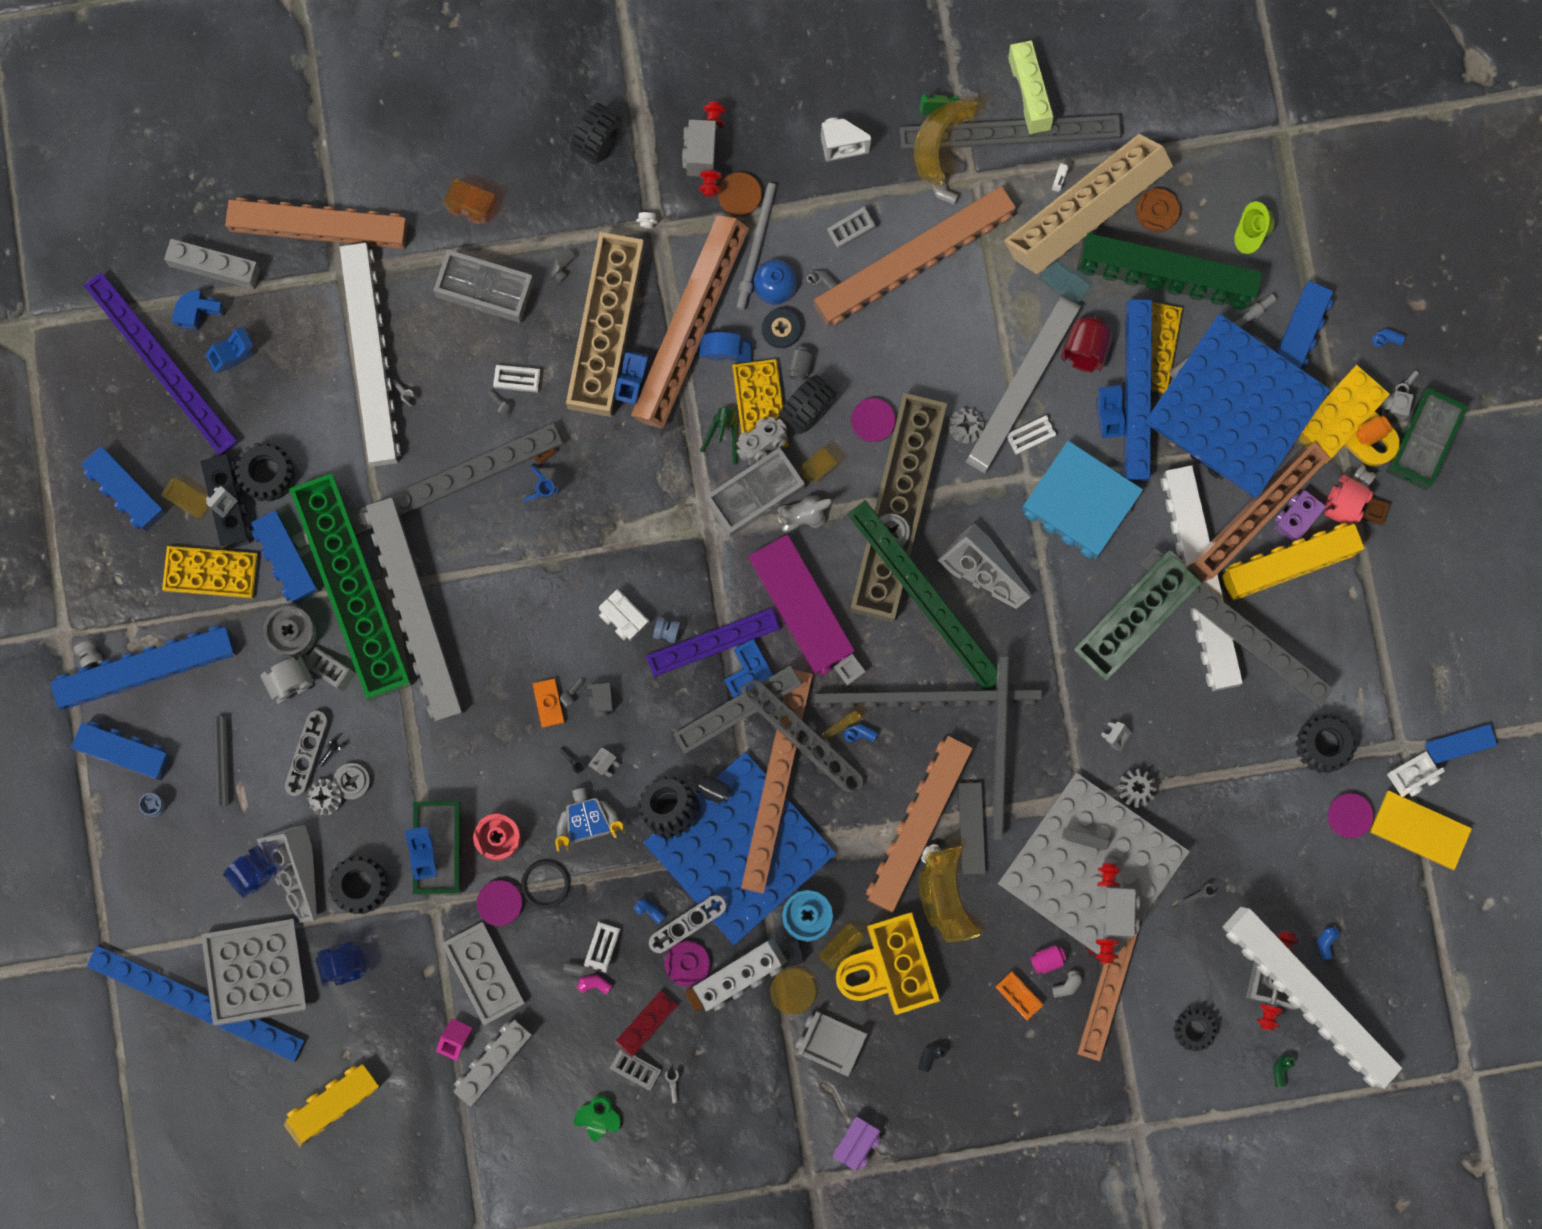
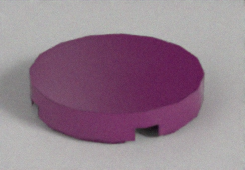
M869 398L861 401L855 406L851 415L853 432L859 439L865 442L873 443L885 440L891 435L895 426L893 409L887 402L881 399Z
M1347 793L1338 796L1330 803L1327 821L1329 827L1336 835L1354 839L1363 836L1370 829L1373 823V811L1371 805L1364 797L1358 794Z
M503 880L492 881L486 884L479 892L476 900L477 910L481 918L495 926H506L514 922L520 915L522 908V896L519 890L511 883Z
M683 941L674 945L666 954L664 962L669 978L677 985L685 987L695 986L702 982L708 975L710 968L708 953L701 945L692 941Z

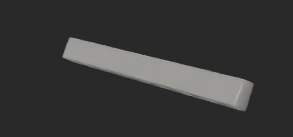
M1063 295L1060 297L965 463L984 474L986 473L1076 317L1081 305Z

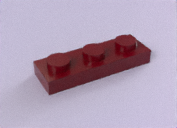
M660 990L614 1043L632 1058L678 1005Z

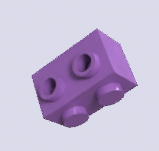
M1305 490L1300 495L1295 493L1288 502L1291 505L1286 512L1282 510L1275 518L1277 524L1274 526V529L1291 543L1301 539L1326 507Z

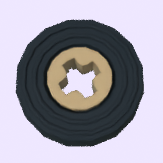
M776 309L765 316L762 323V335L770 346L788 348L798 341L801 334V323L792 311ZM780 323L783 326H787L783 334L779 330H775Z

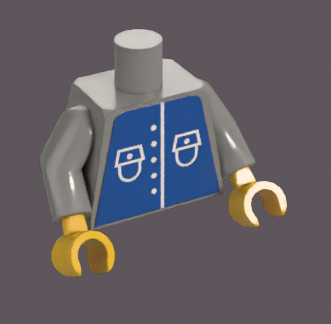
M580 788L572 791L575 804L566 806V810L561 813L557 825L555 844L558 852L561 845H566L567 851H569L570 844L611 833L614 838H617L615 835L616 831L622 830L625 834L626 830L613 808L605 801H598L597 798L588 800L586 789Z

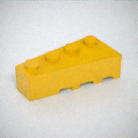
M363 1064L358 1068L356 1065L352 1066L344 1073L346 1077L342 1080L334 1079L325 1086L327 1090L321 1095L315 1093L306 1100L308 1103L302 1109L297 1106L287 1114L288 1119H286L284 1126L300 1148L307 1143V1139L311 1136H317L329 1123L337 1121L348 1109L354 1108L379 1088Z

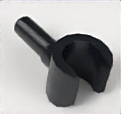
M338 736L329 741L328 750L320 760L319 765L324 766L331 755L339 752L344 747L345 742L340 746L335 745L334 740Z
M564 747L559 750L572 764V770L575 773L580 774L575 770L576 763H582L586 768L583 761L576 760Z

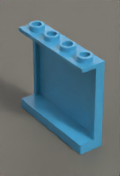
M1067 441L1023 505L1022 511L1025 512L1024 516L1033 522L1037 520L1042 523V527L1047 532L1060 535L1062 537L1061 540L1071 547L1075 545L1081 549L1080 553L1089 559L1093 557L1097 560L1099 554L1133 504L1137 501L1143 489L1070 441Z

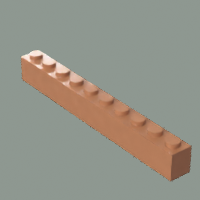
M1000 186L815 298L814 306L827 326L832 324L836 326L843 322L845 316L851 312L852 314L860 312L864 308V304L869 301L874 303L883 297L882 294L888 290L892 292L902 285V281L907 278L909 280L916 278L920 274V270L925 267L928 269L934 267L939 263L938 260L944 256L946 258L952 256L958 251V247L963 244L965 246L972 244L976 240V236L981 233L983 235L990 233L995 229L994 226L1000 222L1002 224L1008 222L1013 218L1016 207L1003 187Z
M717 215L632 411L631 416L645 425L663 428L748 232L749 228L736 218Z

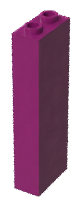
M788 534L748 556L751 566L814 676L817 674L823 676L833 670L831 666L838 662L840 663L851 654H854L853 647Z

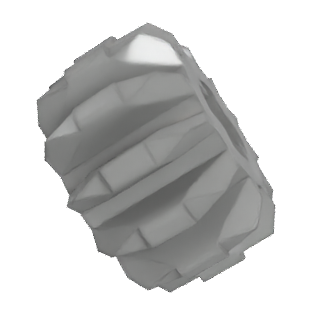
M1136 769L1134 776L1133 772L1129 770L1127 772L1128 778L1124 776L1120 778L1121 782L1125 785H1119L1118 789L1125 792L1120 794L1119 797H1128L1125 802L1126 805H1129L1134 800V808H1138L1140 802L1143 806L1148 805L1147 799L1153 800L1155 798L1149 792L1157 791V787H1150V784L1154 783L1155 779L1147 780L1146 778L1149 776L1147 771L1141 776L1140 769ZM1133 783L1142 786V789L1140 790V792H1142L1141 794H1139L1138 791L1134 792L1132 790V788L1135 787Z

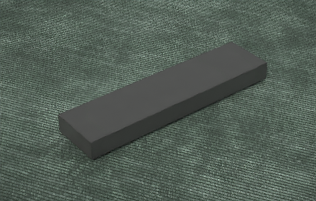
M959 783L962 875L985 874L981 783Z

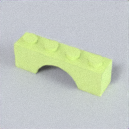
M1032 41L1010 45L1008 59L1013 77L1017 78L1021 88L1024 116L1029 134L1051 130L1053 115Z

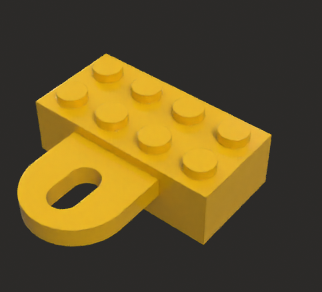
M1356 365L1320 404L1297 439L1305 446L1316 442L1329 456L1325 464L1345 446L1367 465H1384L1396 455L1399 448V438L1394 428L1391 426L1392 432L1380 440L1386 445L1385 453L1377 452L1371 445L1361 444L1357 439L1356 432H1358V426L1375 417L1380 418L1375 410L1390 394Z
M912 912L867 926L873 949L849 956L841 962L836 972L838 989L845 997L855 1001H863L887 993L894 1015L940 1001ZM863 969L869 972L870 979L864 984L851 987L846 983V976L849 973Z

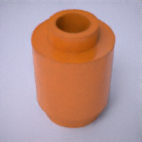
M1384 416L1380 418L1375 417L1358 426L1356 436L1361 444L1370 446L1387 437L1388 433L1392 432V429Z

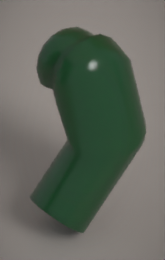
M1283 1055L1273 1065L1275 1087L1287 1086L1285 1073L1296 1064L1293 1056Z

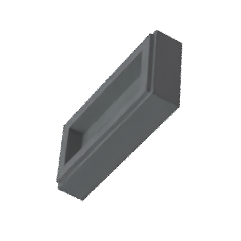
M1064 828L1062 835L1063 840L1102 851L1107 849L1109 843L1107 839Z

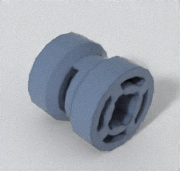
M658 617L653 638L658 640L662 638L667 639L669 643L675 644L681 622H669L666 618Z
M146 793L139 800V809L145 815L158 817L165 811L166 803L157 794Z

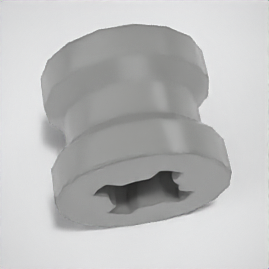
M1361 464L1351 478L1368 487L1377 474L1367 471L1366 466Z

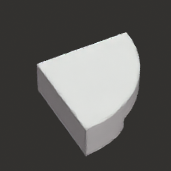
M1060 163L1051 190L1056 192L1061 190L1068 165Z

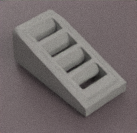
M863 207L827 228V231L836 247L840 248L877 228V225L868 209ZM862 216L868 224L865 227L860 220V217ZM854 220L860 228V230L856 231L855 227L852 224V221ZM846 224L852 232L851 235H848L844 228ZM837 229H840L843 234V240L839 238L836 232Z
M314 647L304 662L310 671L341 691L345 690L355 675L354 671L317 647ZM322 656V659L318 663L317 667L314 668V664L316 663L318 658ZM327 661H330L322 673L321 670L323 669ZM335 666H337V669L335 670L331 678L328 677L335 668Z
M621 1048L609 1068L651 1091L661 1072L660 1069L635 1055L631 1058ZM624 1056L628 1057L623 1069L618 1068ZM632 1061L637 1062L631 1074L627 1073ZM643 1065L645 1068L638 1079L635 1075L639 1067ZM650 1069L653 1072L648 1082L645 1083L643 1082V1079L645 1078L648 1070Z

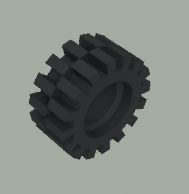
M1193 1009L1179 1015L1178 1020L1175 1021L1174 1036L1178 1040L1179 1045L1185 1049L1203 1051L1215 1042L1214 1039L1218 1034L1216 1029L1218 1028L1214 1023V1018L1209 1013ZM1193 1021L1200 1022L1204 1027L1203 1036L1196 1040L1190 1038L1187 1033V1027Z

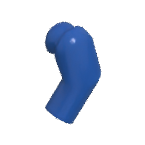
M645 899L638 900V903L634 905V910L637 914L642 915L646 912L657 924H660L666 918L656 905Z

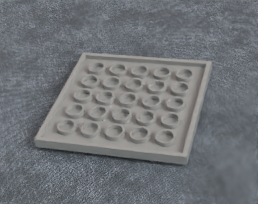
M1076 773L1001 878L998 885L1091 951L1098 954L1100 953V945L1096 944V939H1103L1105 927L1106 890L1103 887H1097V883L1102 881V874L1098 872V868L1102 867V863H1115L1116 868H1121V872L1116 874V882L1120 883V888L1113 889H1135V895H1140L1139 909L1135 911V918H1139L1140 923L1190 851ZM1064 828L1109 840L1107 849L1102 851L1063 840ZM1111 938L1110 940H1119V944L1114 946V953L1118 955L1128 939Z

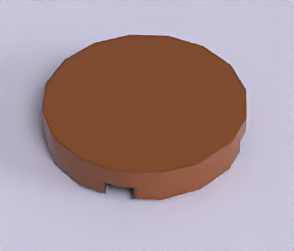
M733 173L721 181L719 186L721 187V192L718 193V201L724 211L735 217H744L756 210L761 201V188L754 177L746 173Z
M1155 188L1141 195L1136 204L1135 213L1138 222L1143 228L1150 232L1160 233L1169 230L1175 225L1179 218L1180 206L1173 193L1166 189Z

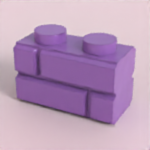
M856 1116L832 1156L856 1172L858 1168L863 1170L870 1158L866 1156L870 1148L875 1149L882 1138L879 1136L881 1131Z

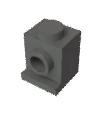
M611 684L587 685L588 691L593 694L588 695L589 708H594L596 718L608 717V713L613 712Z

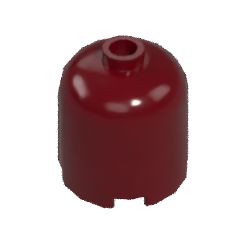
M1097 316L1077 320L1060 355L1062 360L1066 361L1068 359L1073 363L1072 367L1080 371L1093 373V370L1097 369L1101 372L1113 338L1110 327L1104 323L1102 318Z

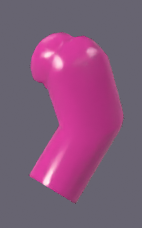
M598 974L583 976L577 984L580 992L586 993L589 989L598 988L606 995L613 986Z

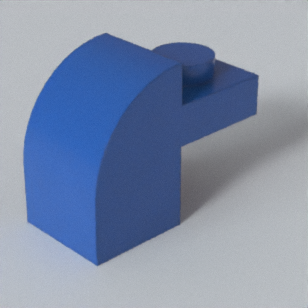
M200 290L189 291L177 300L172 322L179 328L198 330L201 313L223 316L225 308L218 299L206 297L204 300V295Z
M240 327L234 330L228 340L213 344L205 355L214 372L219 373L231 369L246 361L253 354L251 351L253 347L252 340L244 328Z
M714 332L703 334L700 341L699 357L713 361L729 359L741 363H750L752 341L740 338L739 334Z
M629 350L626 351L613 399L636 404L645 377L648 355Z
M1121 385L1101 387L1098 391V398H1096L1101 437L1124 436L1125 419L1122 411Z
M422 827L405 830L414 879L437 877L436 854L429 828Z

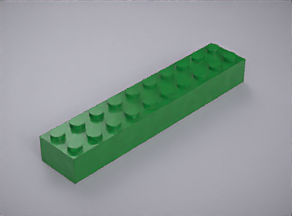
M331 473L290 488V493L366 699L370 702L412 686L333 474Z

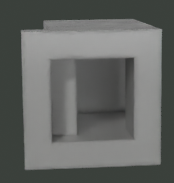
M1395 391L1392 395H1389L1384 401L1381 417L1384 416L1385 418L1403 422L1409 416L1413 395L1400 391Z

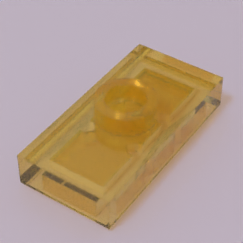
M172 477L161 494L163 498L199 520L209 507L206 504L207 497Z
M848 923L817 956L833 971L865 937Z

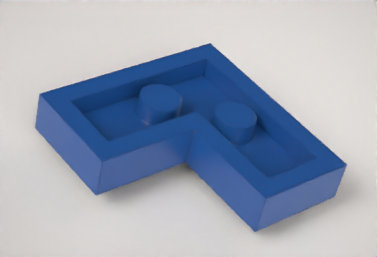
M754 639L733 649L743 670L726 678L724 682L733 698H736L742 694L741 689L746 682L752 680L763 682L773 676ZM749 685L748 690L753 688L754 685Z

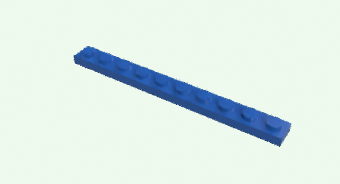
M96 945L86 967L213 1025L209 996ZM259 1019L217 1026L293 1062H296L305 1040Z

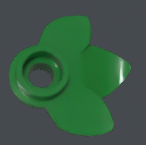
M600 1095L593 1098L590 1105L579 1108L574 1117V1126H587L590 1139L596 1142L604 1136L607 1130L617 1133L620 1127V1118L612 1110L611 1100L606 1096ZM598 1103L605 1104L604 1111L600 1112L597 1110Z

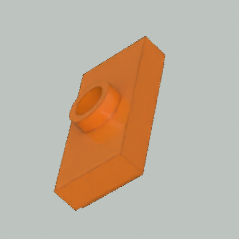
M555 679L532 683L542 728L564 724Z
M1012 971L995 986L1026 1021L1043 1006L1042 1002Z

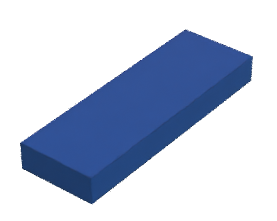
M1489 724L1424 743L1433 763L1437 764L1495 747L1497 743Z

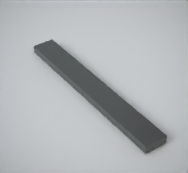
M997 656L992 838L994 840L1003 839L1009 658L1006 656Z

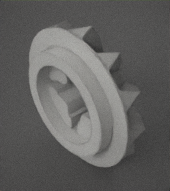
M962 408L955 411L950 417L948 428L951 436L958 442L972 443L980 438L984 430V422L981 414L977 413L974 409ZM965 417L968 423L974 424L970 426L968 434L965 428L960 426L963 424Z
M886 514L880 517L883 523L890 529L898 525L895 534L898 538L897 541L903 546L907 542L910 532L906 520L897 514Z
M344 764L334 774L333 782L339 787L341 797L354 800L359 798L369 789V775L367 770L359 764ZM345 774L352 778L359 776L355 781L357 789L351 785L346 786L348 779Z
M328 779L313 782V785L308 789L309 794L306 798L310 804L309 808L313 809L315 814L323 816L333 814L341 803L339 787ZM322 793L331 797L324 800V804L323 800L317 799Z

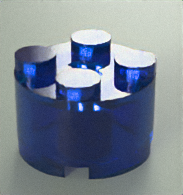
M259 845L248 850L250 855L247 854L236 859L223 874L225 879L243 899L251 893L255 894L263 887V881L266 879L270 880L279 872Z
M347 942L339 945L340 949L333 951L331 949H324L317 952L318 957L315 960L323 987H329V982H335V986L350 983L360 979L361 973L364 976L368 974L360 946L353 945V942Z

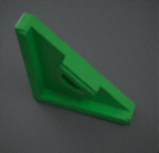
M923 94L919 110L921 116L958 106L960 101L957 96L948 98L946 95H934L933 98H927L926 94Z

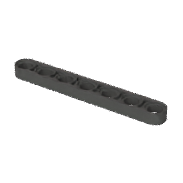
M752 680L743 685L741 689L743 698L847 793L856 792L862 788V776L761 682ZM749 685H754L758 689L756 697H751L748 694ZM766 700L774 703V711L771 713L767 712L764 708ZM783 715L788 716L791 720V725L788 728L781 724ZM800 730L807 734L808 738L805 743H801L797 738ZM816 746L823 748L824 755L822 758H817L814 755V748ZM832 761H837L840 764V771L838 773L832 772L830 768ZM849 776H853L857 781L854 789L847 785V778Z

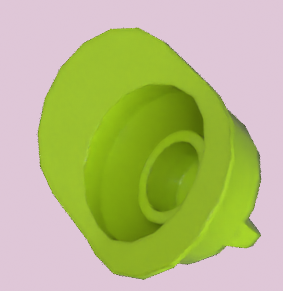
M1255 201L1245 207L1235 233V245L1241 253H1254L1259 249L1264 238L1270 235L1274 229L1275 220L1272 211L1268 210L1263 203Z

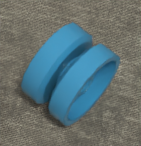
M809 890L797 892L791 896L784 905L782 913L783 926L788 934L796 940L804 942L815 941L824 936L830 928L833 918L832 908L827 899L818 892ZM805 912H809L811 914V920L805 921L803 919V914Z

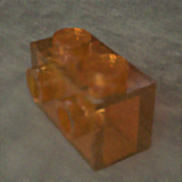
M453 178L443 203L447 212L452 215L459 216L461 214L475 224L480 222L486 224L495 205L496 198L495 194Z

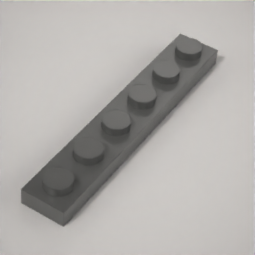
M791 665L761 682L778 699L802 685ZM756 686L748 690V694L751 697H756L758 694ZM741 694L673 735L685 754L754 714L757 710ZM766 700L764 707L771 704L772 701Z

